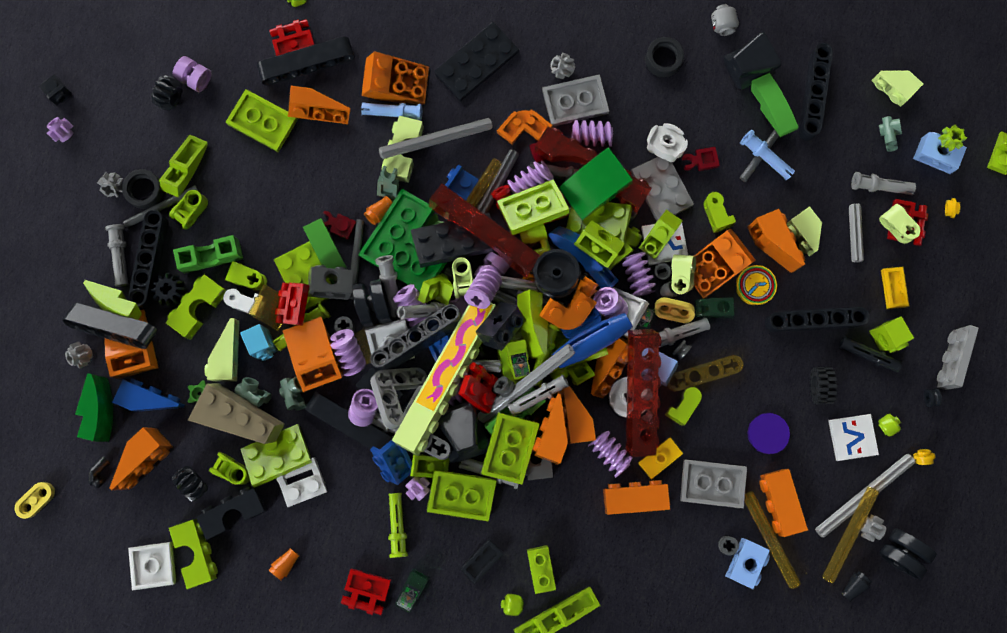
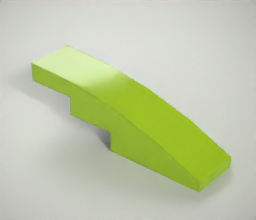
M587 587L513 630L515 633H555L596 609L600 604L591 587Z

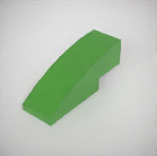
M768 73L752 80L751 92L761 104L760 110L778 135L782 137L797 130L798 125L790 106L771 74Z
M321 218L303 227L322 265L334 269L336 267L347 268Z

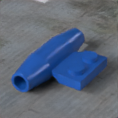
M594 307L579 327L571 330L560 329L568 341L552 353V356L569 344L574 348L575 355L560 365L559 368L561 369L583 361L613 344L633 326L625 313L602 321L600 313Z

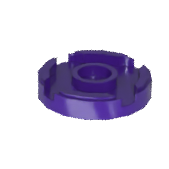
M773 413L760 414L755 417L749 424L747 431L749 442L758 452L764 454H774L783 450L790 438V431L786 421Z

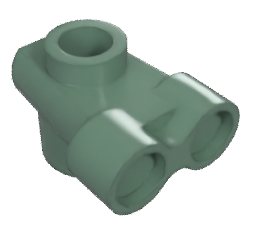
M891 116L882 118L883 124L879 125L880 134L884 136L886 150L888 152L898 149L895 135L902 134L900 119L892 120Z
M249 377L243 378L242 383L237 384L235 387L236 394L257 407H260L263 403L267 404L272 396L271 393L258 389L259 382Z
M297 377L281 380L279 392L285 398L284 402L287 410L304 409L306 404L304 398L301 397L302 389Z

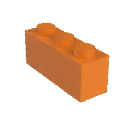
M781 469L760 475V487L767 496L766 507L768 512L772 513L774 519L772 521L774 532L778 533V536L787 537L808 531L790 470Z
M662 480L649 481V485L641 486V482H630L629 487H621L620 483L608 484V488L603 489L605 514L607 515L670 510L668 484H662Z

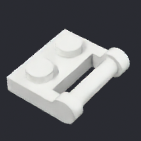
M315 457L311 458L312 463L276 478L287 507L328 492ZM312 469L314 475L289 485L287 484V478Z

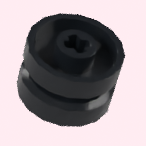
M552 249L544 252L537 259L534 265V279L538 292L543 293L544 298H552L555 301L568 299L576 292L579 284V264L570 252L562 249Z
M380 279L370 281V294L365 284L352 285L356 312L364 329L375 325L374 313H376L377 319L381 324L392 322L388 299Z
M894 528L889 536V540L893 545L884 544L879 555L901 572L917 580H922L927 572L926 567L922 563L932 564L937 553L912 535Z

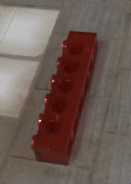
M653 329L628 330L626 451L632 457L654 456L659 447L657 428L660 426V421L657 416V410L660 407L658 388H660L661 381L658 376V368L661 367L659 347H661L662 340L659 333ZM648 348V353L642 356L643 350ZM648 369L647 374L642 376L643 370ZM647 389V394L641 397V393ZM647 409V413L641 417L642 411ZM647 429L645 435L640 436L641 432Z

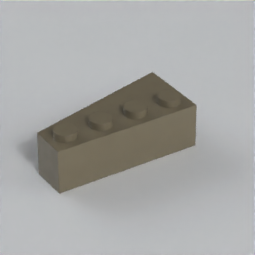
M219 383L206 384L188 421L263 444L276 442L285 425L280 420Z

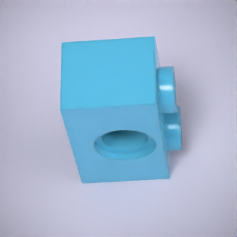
M258 324L240 332L250 356L264 361L273 357V353L278 351L272 342L273 339L269 330L264 326Z

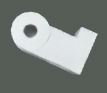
M236 289L227 290L223 297L224 302L232 308L259 318L267 301L265 297L255 293L254 297L250 298Z

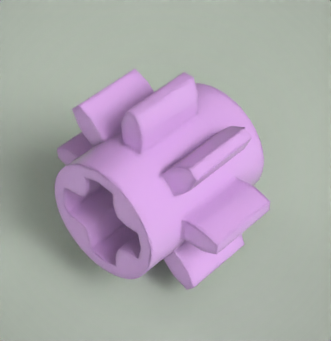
M56 117L47 125V128L50 130L47 134L55 142L58 140L65 142L73 135V132L70 130L73 125L65 118L60 120L59 117Z
M419 477L412 478L405 485L408 488L407 496L411 500L416 497L420 501L430 492V489L427 487L430 482L425 477L421 479Z

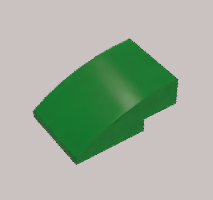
M608 147L559 187V190L583 221L615 198V195L631 185L633 179Z
M87 373L75 413L76 415L83 416L77 435L78 438L97 442H109L113 424V397L106 377Z

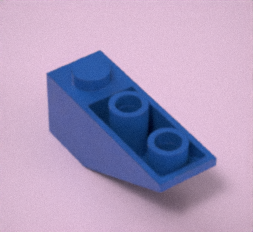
M133 378L130 381L122 380L112 403L131 411L184 408L185 404L179 402L180 398L171 394L168 397L161 395V390L152 386L147 389L142 386L143 382Z

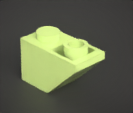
M880 71L871 80L879 90L885 92L890 100L900 107L923 85L910 71Z
M808 207L787 222L789 231L794 233L802 252L810 256L818 251L822 222L811 207Z

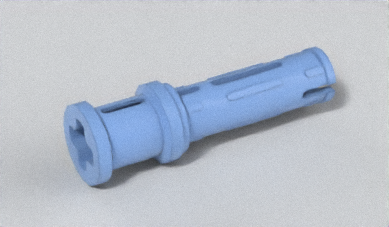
M363 102L361 108H365L361 110L362 115L398 118L403 116L419 121L422 120V104L414 106L406 105V103L387 105Z
M750 130L742 138L740 144L746 145L753 152L754 156H760L785 180L791 177L789 174L793 175L795 170L771 151L766 141L760 140L754 134L755 132Z

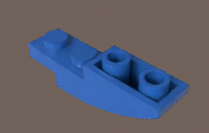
M558 226L548 234L554 245L559 249L570 252L577 262L582 264L584 270L593 277L600 288H612L619 281L609 268H606L574 245L580 234Z

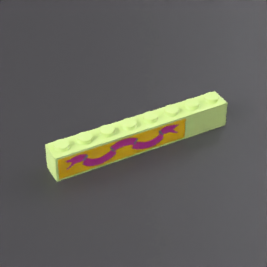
M490 303L489 307L485 309L468 305L394 435L392 441L417 456L425 451L429 436L437 430L438 420L441 415L447 412L448 402L452 396L454 397L457 394L458 384L464 378V375L468 374L471 361L475 360L479 354V347L482 341L475 331L496 307L495 304Z

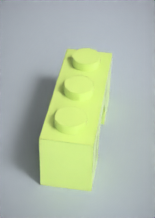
M399 116L398 122L395 121L393 124V140H389L388 145L422 136L423 122ZM400 154L384 159L382 168L386 166L388 173H392L394 168H396L398 172L395 179L409 183L414 164L411 158Z

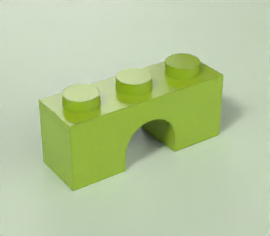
M205 274L196 279L193 289L182 297L181 304L177 309L169 313L166 322L167 325L190 340L203 325L195 316L196 307L200 303L207 302L216 308L227 291Z
M194 519L170 527L169 531L174 548L188 546L194 552L192 564L181 569L186 588L189 589L217 579V567L210 557L211 547L205 541L198 520Z

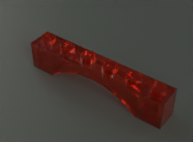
M547 126L535 145L534 151L550 162L570 161L584 165L597 156V152L593 149L584 148L576 139H569L559 129L550 128L549 126ZM625 169L633 179V182L618 193L617 197L621 204L631 205L632 210L637 213L652 187L649 186L647 181L641 178L638 180L632 176L630 171Z
M441 184L429 200V207L445 219L462 226L479 237L495 250L510 267L525 278L530 275L537 259L541 255L444 184Z

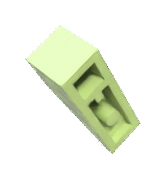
M230 318L208 358V364L205 365L207 380L237 381L239 321L235 318Z

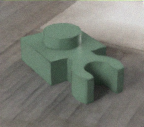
M383 166L377 183V196H387L395 200L399 189V180L395 179L398 171L394 168L392 173H388L386 171L387 167Z

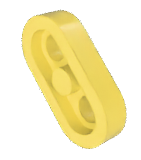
M665 297L655 302L654 312L659 318L689 323L695 317V308L688 302Z
M47 482L35 484L16 502V515L23 519L34 517L53 499L55 494L54 487ZM43 489L47 491L46 496L42 495ZM28 504L31 505L30 511L26 508Z

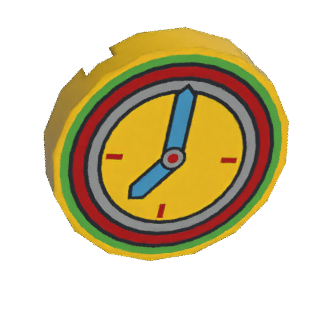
M749 266L740 272L736 279L737 294L749 305L765 304L776 293V278L771 270L764 266Z

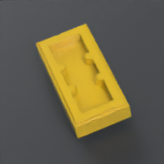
M904 268L882 269L881 274L886 308L909 307Z
M669 437L639 461L638 464L647 476L653 479L680 457L683 452Z

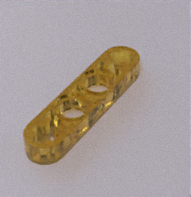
M731 355L676 372L672 375L666 387L672 392H678L736 374L743 369V361L739 356ZM731 359L733 362L738 363V366L735 367L736 370L733 367L725 369L727 373L724 374L723 366L730 364ZM711 365H716L719 368L717 376L710 375L709 367ZM691 371H697L700 374L698 382L690 380L689 374ZM682 374H685L687 386L685 382L679 383L678 388L675 385L671 386L670 382L673 381V377L679 380L684 378Z

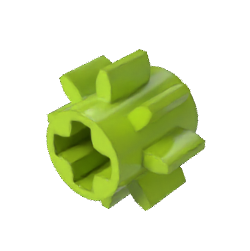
M953 125L950 129L948 127L942 130L943 135L938 137L941 140V147L949 148V152L954 150L955 147L957 149L963 147L962 142L967 139L963 132L964 129L957 128L956 125Z

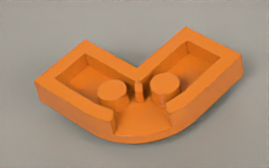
M522 110L513 112L498 128L497 133L510 144H513L524 130L537 141H541L552 129L553 125L533 110Z
M578 290L567 307L550 298L539 315L560 329L571 330L583 324L597 302Z

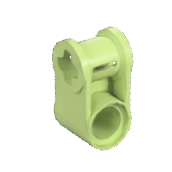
M898 204L892 206L879 218L881 224L900 243H909L920 234L919 225Z
M673 255L671 286L675 293L684 294L694 287L695 256ZM683 281L686 287L683 288V285H680L679 282Z
M461 257L457 258L452 264L453 286L456 299H459L460 296H465L474 280L470 262ZM465 264L468 266L465 272H457L459 265Z

